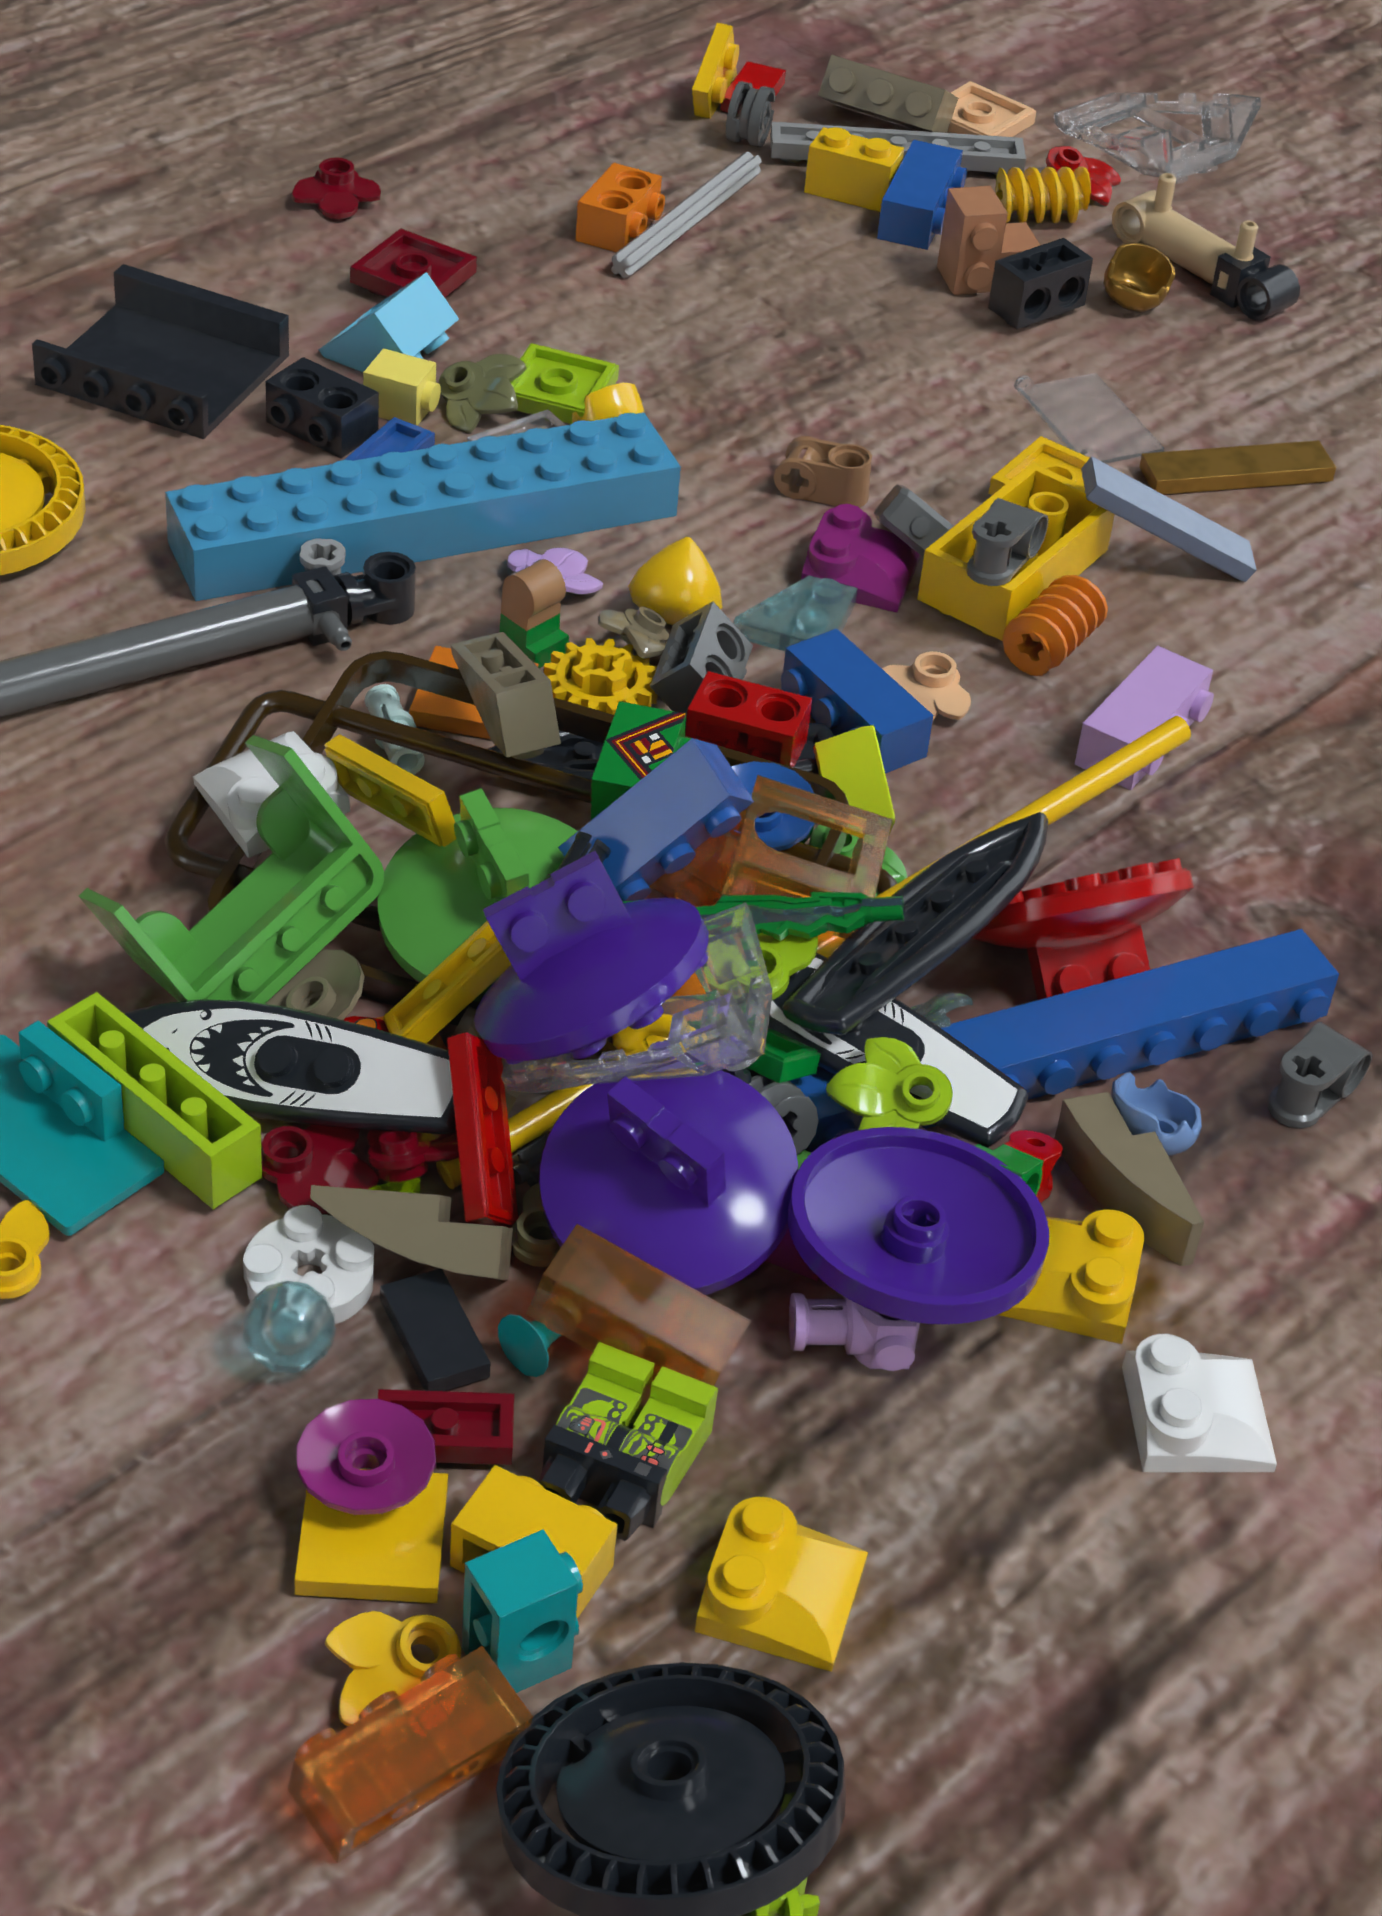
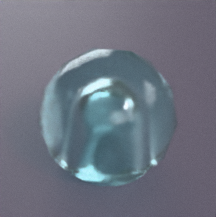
M286 1280L267 1285L245 1309L243 1341L253 1359L269 1371L294 1374L312 1369L333 1346L336 1332L335 1314L326 1297L308 1283Z

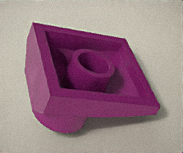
M841 504L824 513L815 531L802 570L800 590L898 613L921 555L894 533L872 527L870 516L858 506Z

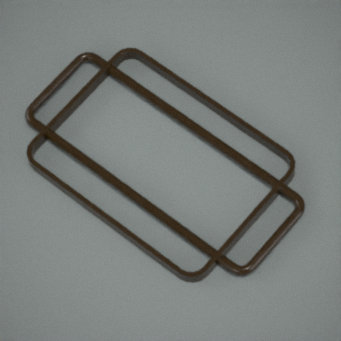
M391 651L369 653L354 660L343 672L326 701L286 690L269 691L255 697L243 709L207 766L209 768L244 752L247 747L245 742L256 733L262 721L268 715L284 712L313 720L302 740L314 753L322 754L325 749L324 744L329 742L337 728L591 803L592 780L522 759H516L512 756L506 757L502 753L351 709L350 706L363 689L382 682L401 683L475 705L459 669ZM554 698L558 729L560 731L605 743L614 715ZM718 746L730 766L752 761L776 763ZM776 763L796 771L811 785L817 798V807L825 810L834 821L822 849L798 842L789 849L768 854L758 853L811 869V873L799 898L811 897V892H823L830 875L872 888L877 893V896L896 885V880L886 870L874 864L840 854L846 840L850 806L845 793L838 785L820 775ZM194 786L168 828L165 846L168 856L175 865L188 872L216 880L212 885L207 900L210 912L255 869L253 866L261 853L248 858L238 844L230 858L226 860L191 848L188 840L210 806L197 787ZM718 837L708 838L723 843ZM369 904L351 923L381 932L378 907ZM789 918L788 921L803 923L809 922L810 918ZM360 964L364 974L361 995L395 1006L420 983ZM472 1001L469 1005L477 1009L480 1002ZM468 1006L449 1023L458 1026ZM606 1041V1044L598 1052L586 1058L574 1059L570 1053L556 1057L593 1068L618 1053V1050L613 1046V1043Z

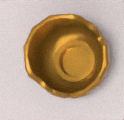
M1141 243L1122 244L1116 249L1104 272L1103 285L1110 298L1124 309L1145 312L1159 306L1164 301L1175 278V269L1168 257L1154 247Z

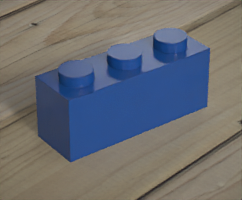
M917 140L912 141L882 199L877 239L928 250L935 234L942 235L948 188H961L965 185L967 168L961 167L963 150Z
M837 628L786 647L783 673L781 675V690L812 698L810 717L816 723L826 724L834 736L859 727L874 725L885 774L927 757L934 715Z
M692 738L579 831L592 835L589 842L592 844V847L595 841L599 839L610 848L611 854L604 860L603 866L621 900H644L651 893L649 886L665 873H674L687 866L696 856L694 850L708 838L719 837L732 830L741 820L740 813L754 801L718 746ZM579 831L558 847L564 857L575 841V836Z

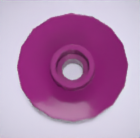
M381 1399L348 1400L326 1408L306 1425L297 1443V1473L308 1493L328 1508L353 1515L383 1514L408 1504L427 1487L436 1467L435 1440L424 1421L404 1406ZM370 1468V1469H372V1470H360V1469Z

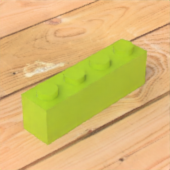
M98 992L47 1021V1027L121 1084L124 1129L164 1160V1169L209 1207L215 1209L262 1178L261 1125Z

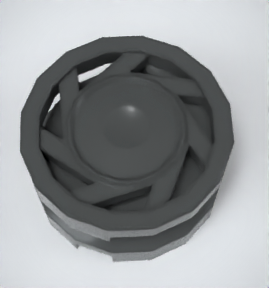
M738 82L728 108L726 120V138L728 141L738 143L744 139L748 140L751 146L763 147L770 132L774 110H771V102H775L774 88L761 86L760 89H755L752 83Z

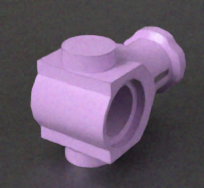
M802 1293L791 1294L789 1338L793 1351H803L806 1345H844L847 1355H854L860 1363L870 1369L896 1371L909 1369L913 1363L920 1323L880 1314L846 1297L844 1299H806Z

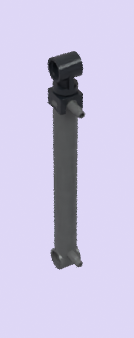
M380 552L370 556L365 561L363 574L353 576L351 573L345 572L333 576L328 568L324 566L293 574L292 586L0 660V717L307 637L313 646L330 642L339 651H346L352 645V639L349 637L347 626L362 622L364 616L379 624L393 625L403 623L414 615L416 566L412 559L401 553Z

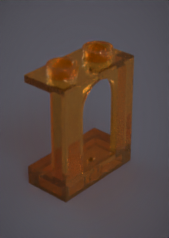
M757 775L750 793L754 802L740 813L741 820L732 829L737 831L736 839L726 837L718 859L716 871L726 874L719 898L723 895L731 894L737 877L799 897H811V892L862 893L875 898L893 819ZM764 813H786L859 837L853 850L848 874L767 846L755 831L756 818ZM854 931L848 934L834 932L833 935L847 939Z

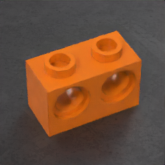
M613 163L578 200L575 241L617 253L645 231L654 220L660 219L665 205V196L661 194L662 176Z

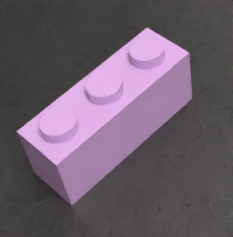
M1157 645L1083 722L1074 765L1086 770L1174 716L1183 718L1188 726L1194 721H1203L1210 710L1214 694L1208 691L1213 670ZM1164 756L1124 779L1118 785L1132 790L1146 774L1153 775L1157 771Z

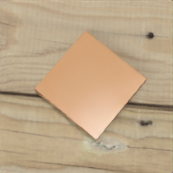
M969 81L951 92V94L958 97V101L947 133L1014 137L1035 123L1036 110L974 82Z

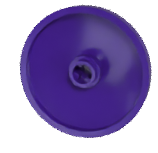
M881 1127L858 1130L841 1135L819 1146L804 1160L797 1171L791 1190L788 1207L790 1236L795 1248L809 1268L823 1282L847 1299L880 1314L901 1320L950 1325L980 1321L1003 1313L1023 1300L1036 1285L1049 1246V1227L1044 1209L1026 1182L1017 1174L1001 1166L1007 1165L986 1151L957 1138L937 1132L905 1127Z

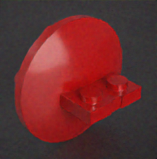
M1180 858L1157 863L1150 862L1130 866L1103 874L1095 873L1040 886L1039 888L1021 890L1008 906L972 939L998 946L1027 949L1038 1000L1150 970L1141 925L1168 910L1194 888L1191 871H1187V868L1182 869Z

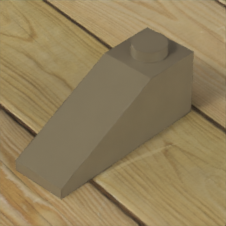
M504 632L450 644L453 658L490 739L506 757L512 756L516 759L533 758L541 755L544 752V748L561 744L551 680Z

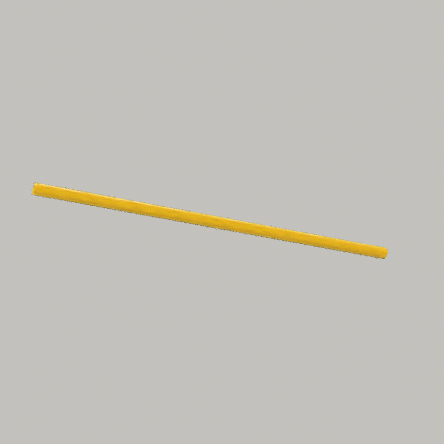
M1179 716L1172 717L959 847L1006 824L1039 812L1047 816L1048 826L1190 740L1191 731L1187 722ZM936 861L932 862L931 864L927 865L926 867L922 868L921 870L917 871L916 873L912 874L911 876L907 877L906 879L902 880L898 884L894 885L893 887L889 888L888 890L884 891L883 893L879 894L874 898L891 897L905 884L912 880L916 875H918L920 872L934 864ZM827 931L818 935L816 953L828 958L854 931L848 934ZM717 994L712 995L715 1006L713 1011L723 1008L732 1010ZM656 1035L646 1038L650 1048L658 1041L664 1044V1040H670ZM619 1052L510 1117L508 1123L512 1153L541 1136L547 1129L553 1128L563 1111L587 1088L613 1073L624 1070L625 1066ZM459 1158L436 1162V1168L441 1179L450 1189H454L462 1184Z

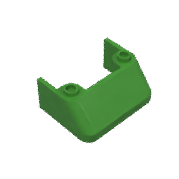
M252 735L245 742L279 786L263 801L256 818L258 833L273 853L189 931L178 918L164 911H150L135 920L123 905L89 888H86L79 895V898L132 960L179 1002L209 999L265 1004L373 902L381 892L384 884V869L381 861L296 752L288 746Z

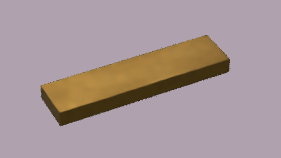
M1319 440L1142 453L1139 465L1149 486L1163 495L1333 481L1337 468Z

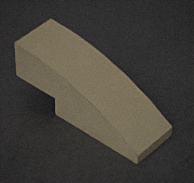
M1109 1092L1063 1099L1055 1139L1062 1145V1156L1071 1171L1092 1197L1105 1209L1121 1211L1133 1217L1141 1225L1144 1232V1242L1180 1266L1193 1264L1204 1220L1156 1132L1132 1135Z
M311 1185L310 1198L339 1222L381 1247L413 1261L454 1273L508 1280L513 1228L449 1222L451 1197Z

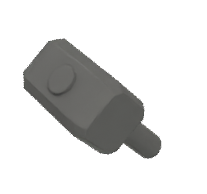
M898 484L891 489L874 512L879 522L923 558L925 549L954 527L911 490Z

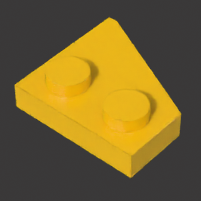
M716 23L692 88L694 114L696 116L711 119L718 106L723 102L726 90L737 76L736 65L739 57V45L734 44L733 26Z

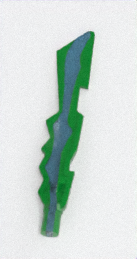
M811 892V897L802 898L780 895H723L714 906L696 907L708 931L718 929L734 943L760 933L780 941L789 935L811 939L827 931L848 934L869 923L904 920L903 896L872 898V896L869 897L862 893Z

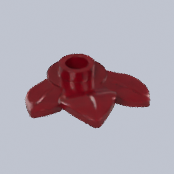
M337 157L323 160L319 164V170L316 171L315 176L299 180L292 192L294 202L316 203L319 205V210L324 216L335 220H342L353 216L358 211L359 202H373L381 198L380 186L375 181L359 177L351 161Z
M310 1125L303 1130L293 1126H282L268 1132L261 1142L262 1176L266 1180L277 1184L279 1198L289 1209L299 1205H310L317 1208L322 1215H330L310 1198L311 1185L374 1190L379 1185L377 1173L368 1164L350 1152L359 1139L360 1129Z
M456 1128L450 1134L369 1130L367 1135L368 1144L371 1146L368 1150L370 1164L377 1168L379 1177L385 1181L402 1182L412 1180L427 1172L428 1161H449L459 1158Z

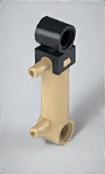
M1163 173L1159 176L1157 190H1151L1123 201L1114 208L1112 224L1119 239L1127 244L1142 242L1147 246L1156 248L1171 261L1212 285L1211 296L1231 308L1239 306L1242 312L1250 319L1255 321L1263 320L1294 305L1300 296V285L1295 273L1288 266L1282 264L1269 267L1271 256L1254 247L1258 225L1255 222L1247 220L1241 223L1235 247L1174 211L1171 204L1176 177L1171 173Z

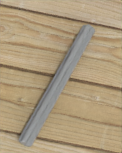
M745 152L615 253L611 258L613 262L612 272L615 275L619 273L623 278H629L755 178L761 172L759 164L762 162L761 158L758 155L754 157L750 152Z

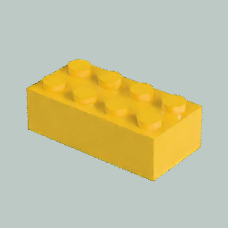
M1031 463L925 549L917 600L936 608L945 615H950L979 629L986 635L1003 641L1004 630L1010 621L1017 617L1055 579L1064 575L1079 576L1108 550L1115 514L1087 500L1083 485L1035 463ZM997 498L1046 514L1048 516L1047 532L1038 553L1018 570L1011 581L1000 586H987L973 581L967 575V563L974 555L976 540L972 535L973 525L975 521L979 520L989 510Z

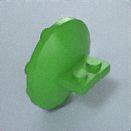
M482 788L460 795V813L453 815L456 840L446 847H440L416 833L399 848L384 871V884L377 899L378 916L382 937L393 958L408 974L421 982L487 921L483 912L484 908L526 886L531 888L539 884L547 874L555 872L564 858L558 847L574 835L577 830L544 814L514 808H492ZM490 984V985H489L479 996H477L473 1001H474V1002H480L481 999H482V997L484 996V994L486 993V991L489 989V987H490L492 984Z

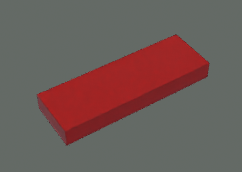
M465 1032L447 1038L465 1221L471 1224L511 1228L519 1217L502 1058L492 1054L481 1038Z

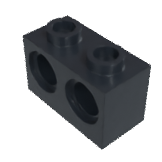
M1061 238L996 260L988 308L1004 319L1007 324L1019 329L1085 306L1093 258L1067 239Z
M305 357L300 358L265 381L266 422L337 457L343 458L379 430V392Z

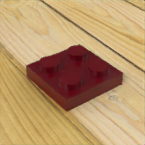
M400 228L350 266V283L368 289L373 294L389 297L427 272L445 298L476 273L477 256Z

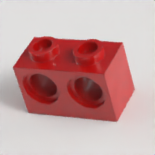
M708 671L688 707L685 736L795 767L807 742L812 698Z

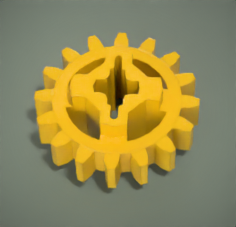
M586 638L585 645L581 647L572 642L566 643V653L553 651L551 653V663L544 664V674L551 680L554 698L612 715L615 714L619 701L651 707V704H657L658 695L650 687L657 666L649 665L650 657L641 658L638 655L634 656L632 644L616 648L614 639L608 638L604 645H596L592 638Z

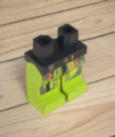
M599 1342L589 1359L588 1372L572 1401L564 1408L556 1425H553L545 1438L543 1466L539 1483L546 1490L575 1504L578 1499H582L598 1506L597 1510L606 1519L617 1524L616 1538L626 1541L641 1524L651 1528L655 1527L662 1514L663 1506L672 1497L712 1433L718 1388L663 1366L652 1382L655 1363Z

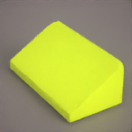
M874 725L859 727L815 743L813 749L819 775L835 782L847 797L850 806L848 824L857 829L863 839H888L895 823V813ZM828 814L829 821L833 820V818Z

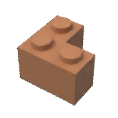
M991 186L948 188L937 268L953 295L991 292L996 260L1040 246L1026 222L1006 224L1008 213Z

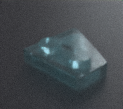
M807 576L735 617L733 624L749 642L785 651L788 646L837 628L842 632L856 604L858 588L840 584L833 579Z

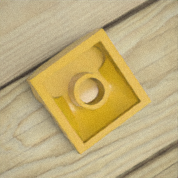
M1110 1209L1095 1211L1089 1214L1083 1221L1046 1217L1049 1227V1246L1036 1285L1018 1304L998 1315L1122 1344L1144 1244V1232L1141 1225L1130 1215Z
M768 1497L745 1499L735 1505L728 1516L707 1576L697 1613L695 1632L832 1672L867 1561L868 1552L797 1524L792 1511L778 1500Z

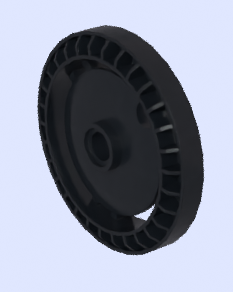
M685 1662L646 1665L614 1672L582 1684L553 1700L532 1717L511 1742L500 1765L496 1787L503 1844L514 1868L535 1891L556 1906L579 1916H741L766 1906L797 1887L820 1866L837 1841L845 1817L846 1803L844 1759L838 1738L824 1715L807 1699L780 1682L751 1671L718 1664ZM556 1781L560 1817L565 1828L573 1838L561 1831L543 1809V1804Z

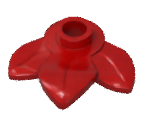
M1071 146L1054 147L1048 152L1046 157V167H1052L1056 172L1061 167H1069L1073 173L1078 167L1087 168L1091 183L1090 199L1103 206H1107L1110 202L1112 186L1119 185L1121 182L1119 174L1111 166L1095 158L1083 157L1077 149Z

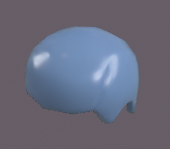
M1131 1072L1125 1073L1113 1081L1111 1097L1132 1135L1155 1131L1168 1156L1186 1151L1199 1138L1202 1128L1201 1111L1189 1097L1167 1089L1166 1084L1161 1079L1156 1080L1147 1088H1138L1135 1085V1077Z

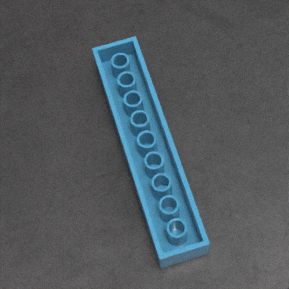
M644 412L637 414L624 413L613 418L577 421L571 425L547 429L533 428L523 433L498 437L485 436L474 441L450 445L437 444L426 449L402 453L388 452L378 457L354 461L340 460L330 465L305 469L291 468L281 473L257 477L243 476L233 481L209 485L196 484L187 486L184 489L165 492L167 539L195 601L291 585L292 575L305 571V567L300 562L301 546L315 538L333 539L340 542L346 550L345 563L341 566V573L349 572L353 574L363 572L365 561L370 556L380 552L401 553L408 556L415 563L677 516L681 466Z

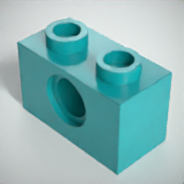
M544 1529L465 1562L462 1650L495 1703L572 1668L574 1636L579 1634L576 1611L578 1594L583 1590L582 1578L570 1554L567 1552L559 1554Z

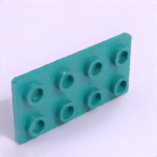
M37 1020L18 1032L20 1046L6 1035H0V1182L21 1200L32 1202L39 1208L49 1223L64 1235L70 1236L164 1173V1160L124 1129L121 1084Z

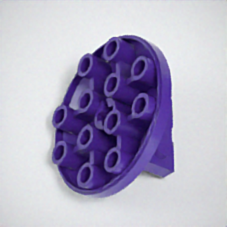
M593 851L551 873L550 878L531 888L526 886L484 908L485 917L511 965L489 987L477 1007L474 1023L479 1036L492 1054L504 1058L507 1064L513 1065L523 1061L547 1059L570 1053L574 1059L586 1058L598 1052L606 1044V1038L628 1026L632 1029H639L652 1024L664 1012L661 1004L679 990L691 975L708 961L706 949L709 942V932L696 907L687 901L675 898H652L623 903L596 851Z
M679 1061L646 1063L626 1068L599 1080L576 1097L563 1111L547 1138L540 1165L542 1206L551 1233L562 1251L578 1268L594 1280L611 1289L641 1298L657 1300L695 1298L719 1291L742 1280L766 1261L778 1247L789 1228L788 1207L793 1182L798 1171V1160L792 1136L777 1110L762 1094L743 1080L722 1070L696 1063Z

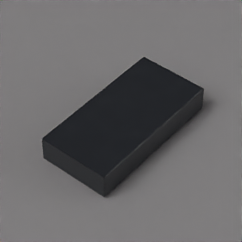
M439 1268L380 1286V1301L425 1391H448L490 1378L491 1362L443 1269Z

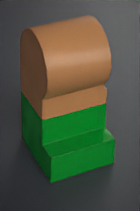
M540 559L532 563L531 566L507 576L502 587L499 632H504L533 663H538V668L543 667L545 663L551 662V653L553 651L566 653V643H569V635L560 630V601L565 597V582L559 569L546 559Z

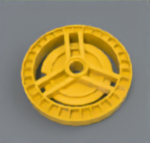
M0 425L1 576L24 570L58 553L75 537L82 526L86 512L83 475L75 460L51 440L30 431ZM51 492L53 496L43 508L45 494Z

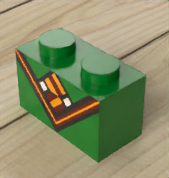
M619 701L592 777L591 820L692 739L685 737L686 713Z

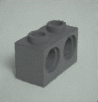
M712 601L674 623L650 687L672 711L686 713L687 718L688 707L707 672L710 671L742 680L747 672L745 667L753 645Z

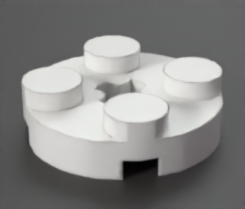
M299 1205L292 1207L285 1213L283 1219L276 1220L265 1226L248 1244L243 1258L247 1295L252 1306L261 1315L282 1326L307 1329L306 1320H321L324 1318H328V1326L341 1323L360 1311L372 1294L374 1272L373 1242L342 1224L333 1216L322 1215L313 1206ZM308 1264L320 1266L323 1271L321 1274L309 1271L304 1276L297 1274L298 1267Z

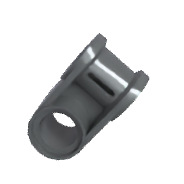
M997 498L989 510L979 520L975 521L973 525L972 535L976 540L974 555L967 563V575L973 581L987 586H1000L1011 581L1018 570L1038 553L1047 532L1048 516Z
M1318 1022L1298 1044L1282 1057L1280 1062L1282 1079L1280 1084L1273 1089L1268 1099L1270 1114L1278 1122L1288 1127L1300 1129L1313 1126L1342 1098L1348 1097L1358 1087L1369 1069L1373 1057L1372 1052L1324 1023Z

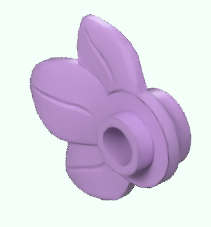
M552 548L543 555H540L528 549L515 550L508 556L507 566L514 573L531 566L532 563L540 559L551 561L563 576L566 592L588 594L603 588V583L600 580L584 573L588 559L578 551L567 548Z

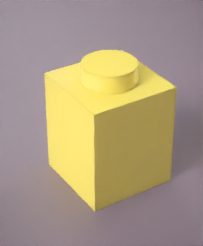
M383 348L363 372V385L379 392L380 418L391 420L393 417L418 426L429 411L433 412L439 403L441 386L439 383H436V362Z

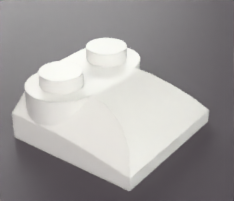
M294 731L287 732L270 740L292 748L343 814L350 812L349 796L338 783L336 767L328 757L314 753ZM250 749L193 776L194 785L248 858L270 849L258 833L256 818L263 801L279 786Z
M1170 1334L1149 1336L1138 1345L1136 1351H1126L1122 1370L1143 1472H1275L1277 1462L1252 1359L1198 1353L1195 1347L1188 1341Z

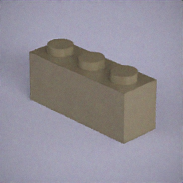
M832 54L818 96L835 105L918 131L947 133L958 101V97L945 89Z

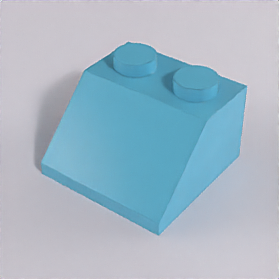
M426 272L370 308L318 350L324 358L360 372L366 370L383 348L424 359L419 352L424 350L426 354H429L449 339L445 331L457 322L459 318Z

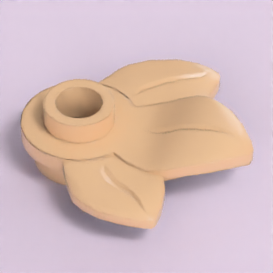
M934 651L925 652L917 656L911 666L888 665L882 668L934 715L933 720L938 714L950 719L960 720L970 709V694L959 685L960 674L956 669V662L947 654Z

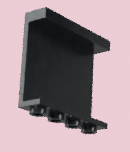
M122 264L113 272L115 306L67 348L38 339L32 343L35 385L205 439L289 357V315Z

